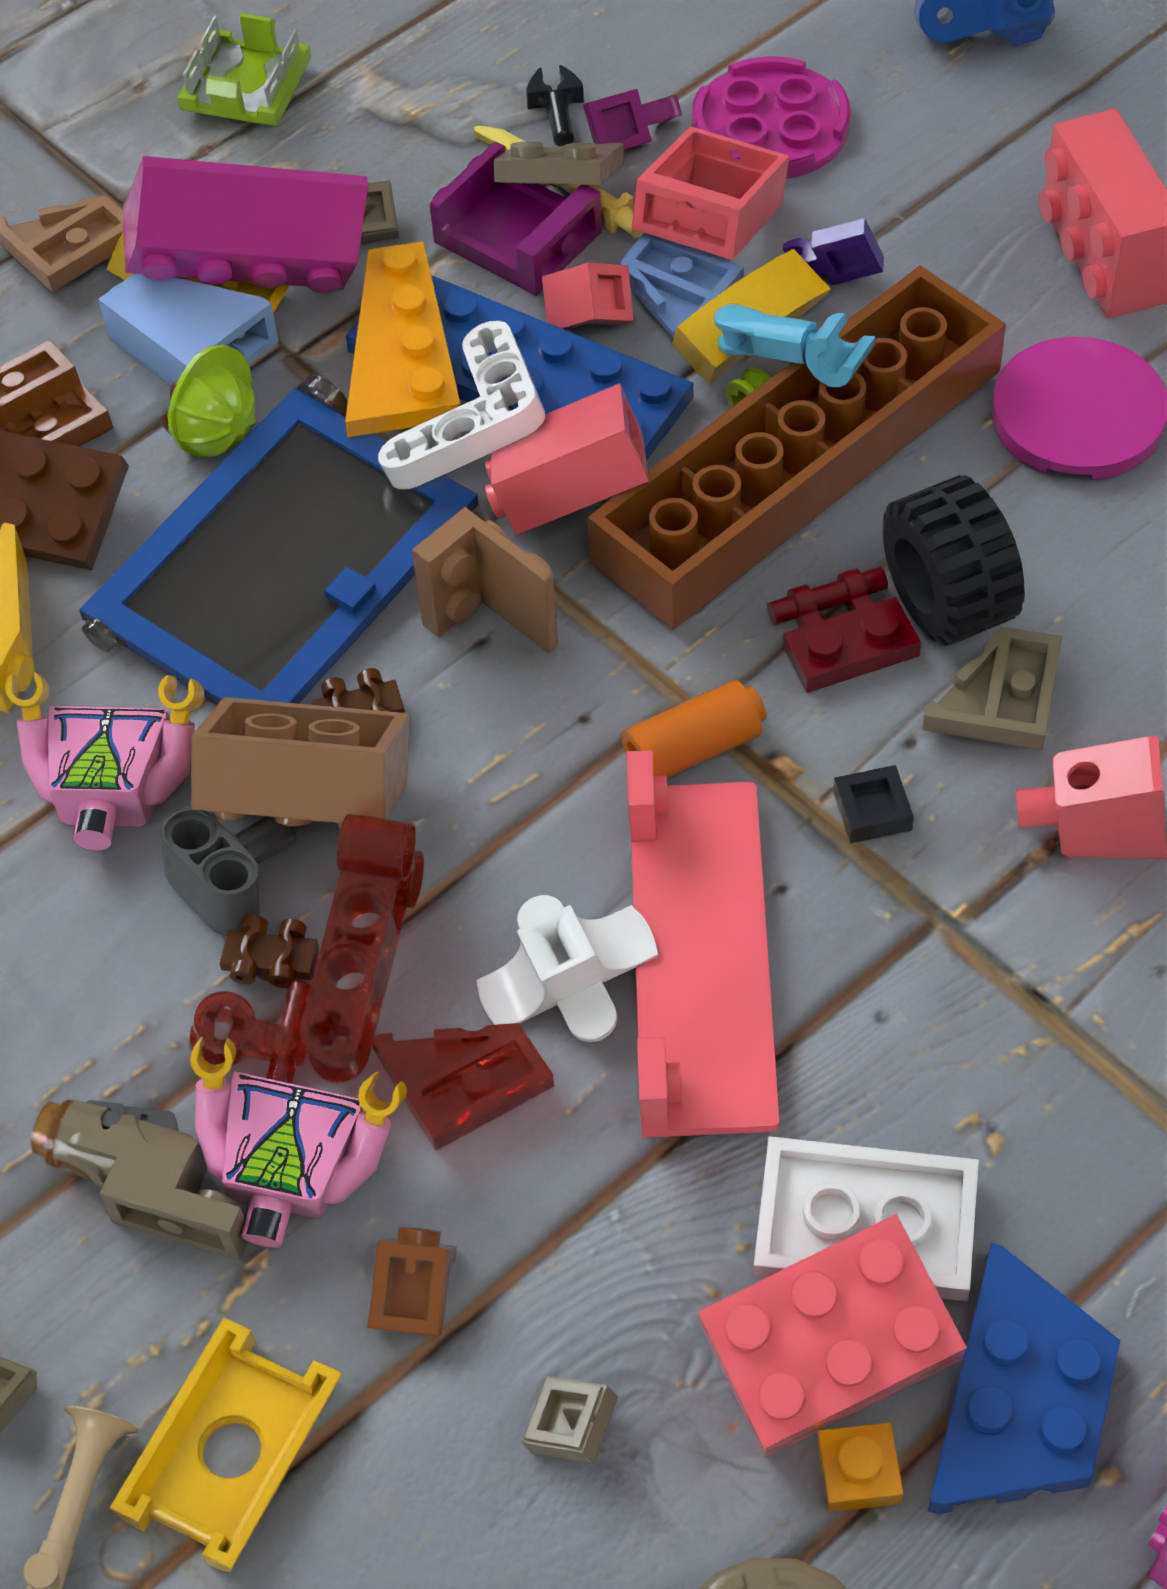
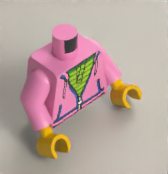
M34 672V680L37 685L36 692L30 699L22 700L18 694V680L15 675H10L5 684V691L11 702L21 706L23 719L17 721L23 767L40 798L54 804L59 820L67 825H75L73 840L80 847L94 851L105 850L111 846L115 826L142 827L151 820L156 805L164 803L189 776L192 759V734L195 730V724L189 721V716L191 712L197 710L202 705L205 698L204 689L197 680L190 678L187 698L180 703L175 699L176 677L166 675L161 680L158 687V696L160 701L167 708L171 709L170 717L167 709L74 706H49L48 716H41L40 706L46 702L49 696L47 681L40 674Z
M201 1037L192 1050L190 1062L195 1074L202 1078L196 1083L195 1132L208 1172L217 1179L222 1180L226 1196L234 1201L249 1204L241 1237L256 1245L279 1248L283 1244L290 1213L310 1218H321L328 1204L343 1203L375 1173L391 1127V1122L387 1116L403 1103L407 1096V1087L403 1081H400L393 1092L392 1102L387 1103L379 1100L374 1093V1083L378 1079L379 1071L373 1073L362 1083L359 1088L358 1098L235 1071L230 1084L228 1080L224 1079V1076L229 1072L235 1060V1044L227 1038L224 1045L225 1062L214 1065L208 1063L202 1056L203 1037Z

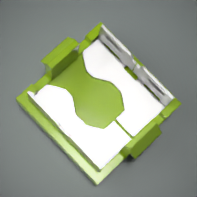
M245 13L240 14L244 41L233 39L232 32L219 30L217 16H214L201 39V50L194 52L183 73L185 83L177 96L179 109L277 127L312 58L310 45L299 43L297 29H294L286 46L279 47L274 28L276 21L269 17Z

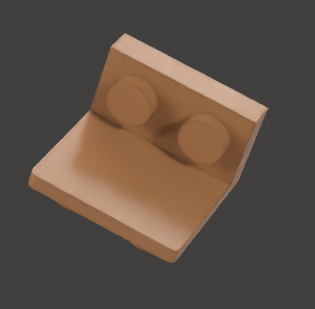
M464 507L412 549L422 625L437 637H441L456 623L460 624L468 620L474 614L478 605L483 603L549 653L558 645L554 575L551 568L537 554H527L511 542L505 532L493 521H483Z

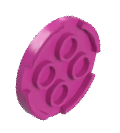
M778 56L756 57L728 65V72L717 77L707 86L699 88L692 105V127L789 155L786 179L811 173L823 167L838 155L849 135L851 109L849 98L841 84L835 79L830 81L821 74L807 69L805 61ZM732 150L733 157L741 159L740 153Z
M1091 337L1054 338L1036 343L1024 349L1004 366L994 387L992 420L996 433L1004 446L1017 459L1031 468L1045 474L1051 469L1068 474L1090 475L1091 480L1114 477L1134 469L1147 460L1157 449L1167 422V391L1160 376L1153 367L1142 357L1123 346Z

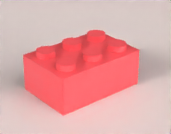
M1116 108L1053 124L1050 149H1047L1044 155L1047 173L1044 190L1039 193V208L1044 221L1048 224L1052 223L1058 233L1065 257L1069 261L1073 260L1082 274L1083 285L1087 295L1091 299L1096 298L1107 319L1167 303V189Z
M897 1213L697 1311L700 1326L765 1458L817 1433L818 1430H823L961 1361L967 1349Z

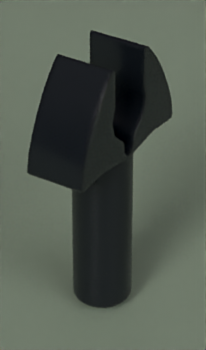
M559 65L560 84L557 86V90H552L551 86L544 84L542 68L540 67L533 74L526 88L527 109L547 108L555 145L564 146L573 143L574 134L568 104L584 103L583 84L572 71Z

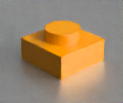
M891 1422L818 1430L817 1446L828 1512L902 1504L903 1489Z

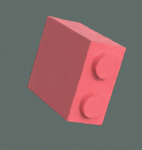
M620 383L545 414L542 425L535 432L492 452L491 459L485 461L486 471L491 481V484L485 486L490 506L498 519L507 517L515 535L649 482L643 433Z

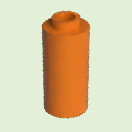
M734 679L624 729L621 733L622 743L626 756L627 751L652 750L654 776L667 775V779L761 736V722L766 720L767 714L764 703L756 689L752 686L745 688L741 682Z

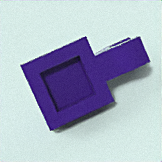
M865 218L812 232V242L805 238H796L783 244V251L785 253L794 249L818 276L826 275L831 285L882 273L884 269V255Z

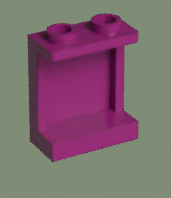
M495 141L481 155L474 157L466 169L451 183L438 190L431 200L430 214L434 243L537 296L543 290L542 276L564 270L602 232L600 191L588 185H580L566 198L538 183L494 182V160L506 151L504 145Z

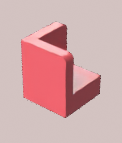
M588 262L542 276L547 323L566 330L584 324L621 325L634 321L628 265Z

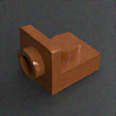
M399 1227L397 1239L388 1238L378 1241L367 1328L431 1336L442 1335L450 1263L456 1260L457 1246L440 1244L441 1231Z

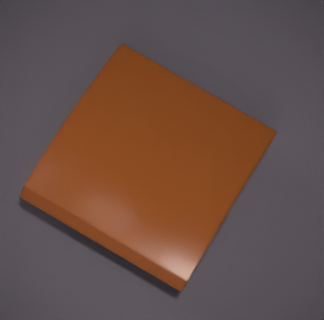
M50 340L0 366V430L79 447L114 428L108 410L81 384L75 366Z

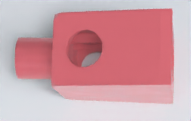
M1158 735L1059 752L1053 757V787L1016 789L1019 828L1058 825L1061 854L1067 857L1167 858L1164 791Z

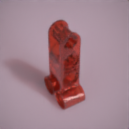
M349 813L345 816L340 829L337 844V868L340 871L303 1012L299 1036L305 1051L310 1054L309 1059L314 1071L322 1079L332 1083L347 1082L356 1078L368 1063L406 908H414L420 895L424 874V854L422 851L415 850L416 827L411 822ZM366 913L380 915L373 925L366 928L352 926L359 916ZM350 973L365 975L364 980L354 988L340 989L336 987L338 981L345 975ZM338 1036H345L346 1040H337ZM323 1045L332 1046V1049L325 1050Z

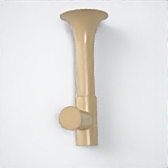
M66 1406L64 1409L73 1418L76 1427V1448L47 1538L42 1541L39 1553L32 1555L24 1565L23 1574L25 1581L28 1583L26 1589H62L75 1552L73 1547L102 1463L117 1440L125 1434L138 1432L139 1429L135 1425L114 1415L86 1407Z

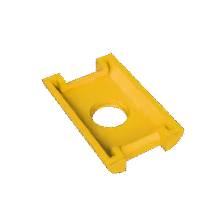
M223 1317L109 1508L122 1520L142 1532H145L150 1521L153 1519L205 1545L206 1548L202 1555L207 1565L221 1571L231 1572L334 1391L342 1373L316 1360L312 1361L304 1377L251 1352L256 1343L252 1331ZM230 1424L245 1425L251 1428L260 1439L261 1451L256 1464L251 1470L239 1477L223 1478L215 1475L208 1469L204 1461V1448L209 1437L223 1426Z

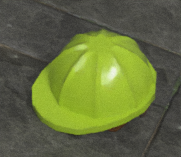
M223 344L209 346L196 354L182 372L179 381L173 382L170 387L168 411L160 416L159 422L173 437L181 450L200 458L218 456L221 453L236 448L249 435L253 426L257 423L249 362L240 351Z

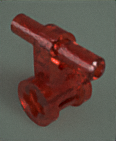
M304 981L289 983L279 1024L255 1019V1013L250 1003L237 993L219 991L208 995L199 1003L194 1014L193 1024L189 1033L191 1052L197 1041L203 1037L202 1056L204 1059L214 1065L225 1062L224 1045L226 1039L214 1037L216 1023L225 1022L229 1024L227 1038L236 1047V1056L232 1066L237 1064L244 1056L269 1061L266 1078L292 1084L296 1066H302L305 1062L310 1036L305 1033V1028L314 995V988L311 984Z

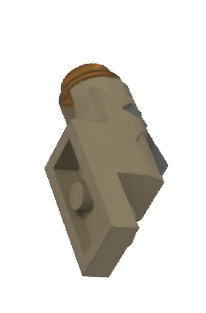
M67 1099L61 1104L50 1101L42 1108L32 1132L31 1148L33 1153L43 1156L47 1165L72 1172L101 1187L100 1196L113 1223L238 1261L241 1260L248 1241L241 1237L245 1223L242 1210L233 1199L220 1192L208 1189L199 1192L207 1170L206 1162L199 1142L189 1134L179 1131L173 1112L123 1106L121 1103L95 1100L83 1102Z

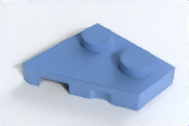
M646 233L639 238L620 261V265H628L630 289L672 337H674L679 324L744 277V267L717 255Z

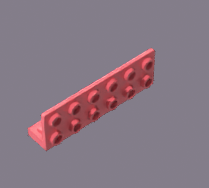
M652 750L627 751L633 907L649 925L655 938L659 955L636 967L637 1053L642 1138L775 1132L779 1129V1106L757 786L754 782L667 786V775L654 776Z

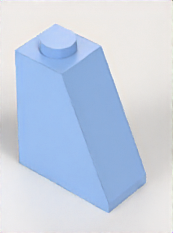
M133 274L98 299L108 338L170 385L175 381H179L182 372L192 358L209 346L223 344L240 351L249 364H251L279 343L272 305L268 300L259 296L177 277L165 280H152L146 278L143 274Z

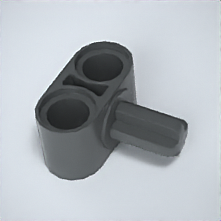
M183 808L168 816L161 827L165 877L169 884L211 928L223 933H227L228 930L240 931L245 916H259L260 914L257 864L293 844L296 839V832L292 826L279 824L275 821V817L266 816L233 835L209 812Z

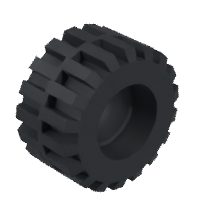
M958 475L887 505L886 512L883 515V543L887 565L895 588L905 608L930 639L934 642L937 641L942 646L952 645L1015 619V616L1020 615L1022 603L1025 599V588L1019 550L1003 513L979 483H975L971 477L966 475L962 477Z

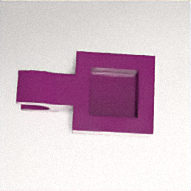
M638 89L583 105L593 143H623V150L651 142L652 139L648 126L682 116L677 94L642 104Z

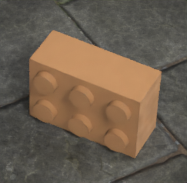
M224 697L192 734L191 809L212 811V815L215 818L222 820H241L250 815L275 817L277 823L286 826H303L313 821L338 823L339 828L351 832H366L375 829L376 826L383 827L407 786L409 713Z

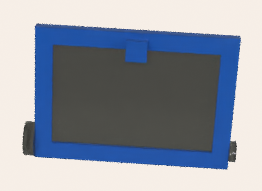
M311 374L297 388H293L79 609L82 620L86 622L82 626V631L87 639L102 651L109 652L117 643H120L162 671L175 676L178 681L188 686L190 678L197 680L204 689L205 698L216 705L224 697L299 704L415 576L412 549L464 507L472 512L478 506V494L446 475L439 476L411 489L393 487L378 461V454L387 441L375 434L347 438L345 419L348 400L332 382L322 376Z

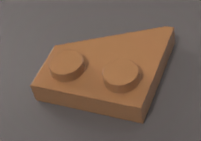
M106 195L79 200L73 205H55L38 209L39 220L8 226L5 216L0 217V245L53 293L112 256L116 244L123 233V210Z

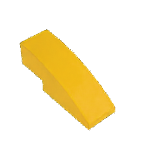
M792 249L746 275L679 324L672 340V346L710 385L743 357L748 360L753 356L727 355L719 350L718 339L722 335V330L715 326L714 314L719 308L726 305L739 304L766 314L798 319L827 296L831 288Z

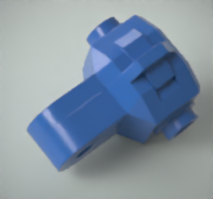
M916 0L914 14L917 24L930 39L937 42H950L991 30L999 36L1006 38L1015 46L1042 38L1047 25H1051L1054 19L1055 7L1053 0ZM948 8L945 16L937 17L940 9Z

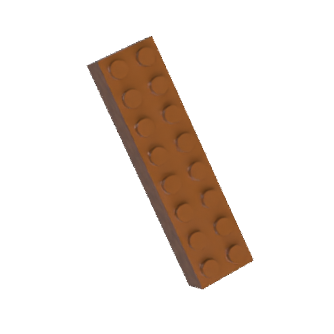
M919 265L849 318L838 334L842 340L848 343H856L864 335L875 336V345L846 385L830 387L815 378L807 364L791 362L648 471L649 482L617 494L589 515L587 520L590 563L674 630L997 375L1001 368L1006 323Z

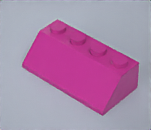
M143 156L122 212L125 273L143 274V276L152 280H165L171 277L199 278L200 281L207 284H221L227 281L252 282L262 288H276L282 285L305 286L315 292H330L336 289H344L358 263L368 190L367 176Z

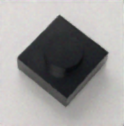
M896 765L834 777L833 793L850 844L912 831L914 816Z

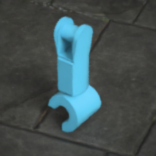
M739 304L723 306L714 314L715 326L722 330V335L718 339L719 350L727 355H757L807 364L813 376L821 383L830 387L846 385L875 345V336L864 335L856 343H848L839 337L838 334L847 323L845 313H836L829 316L818 332L816 322L766 314Z

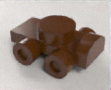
M375 668L361 671L357 675L359 689L347 691L345 681L342 678L334 677L327 679L321 685L324 698L312 700V705L405 713L396 680L383 682L380 671Z
M247 915L243 918L240 931H227L219 965L222 971H230L229 977L234 982L253 984L257 976L259 979L268 981L275 987L288 989L294 986L295 978L313 979L318 961L319 945L317 939L305 938L307 926L302 921L285 919L281 922L279 935L266 934L269 923L265 918L258 915Z

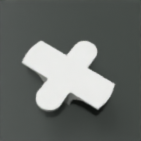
M540 895L529 899L522 905L517 916L520 928L517 930L520 938L518 952L506 965L476 980L479 997L485 1012L500 1032H503L558 1005L571 1033L577 1039L585 1042H596L606 1038L615 1029L618 1016L603 983L659 956L655 938L649 925L632 905L609 916L588 920L576 916L571 905L564 907L553 896Z

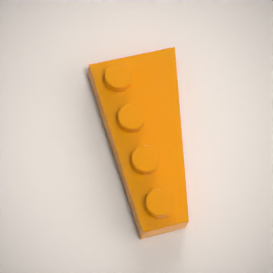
M423 241L368 249L345 419L347 438L416 427L460 406Z

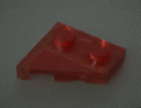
M520 1023L487 1025L477 1031H468L461 1027L435 1029L434 1038L394 1041L393 1033L379 1034L371 1038L374 1053L394 1085L396 1086L400 1081L405 1083L407 1096L404 1101L435 1151L554 1087L553 1073Z

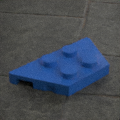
M991 1243L929 1501L928 1511L936 1514L952 1512L954 1505L993 1498L996 1499L997 1504L1026 1499L1028 1495L1039 1490L1059 1493L1087 1488L1090 1486L1093 1477L1121 1340L1007 1249Z

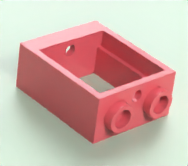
M690 126L637 179L632 229L734 260L783 204L789 155ZM732 150L738 151L741 159L734 158Z

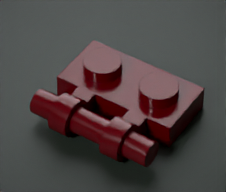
M882 567L862 573L858 568L839 573L837 581L812 589L807 584L789 589L787 597L767 603L768 614L774 625L795 619L799 627L783 633V649L806 693L920 656L921 641L897 597L873 604L869 596L888 589L887 576ZM845 603L849 611L825 620L822 619L818 612Z

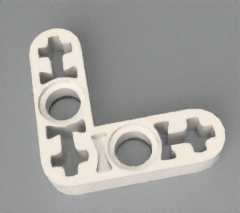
M489 321L480 324L472 329L462 342L463 351L480 397L398 434L382 446L378 454V461L393 487L411 489L525 438L542 425L545 419V410L522 352L506 322ZM497 349L498 353L489 356L488 353ZM505 377H508L507 379H505V380H503V381H501V382H498L499 380H501V379H503V378H505ZM518 402L519 407L510 411L508 406ZM466 432H469V433L466 434L465 436H463V437H461V438H459V439L454 440V439H455L456 437H458L459 435H461V434H463V433H466Z

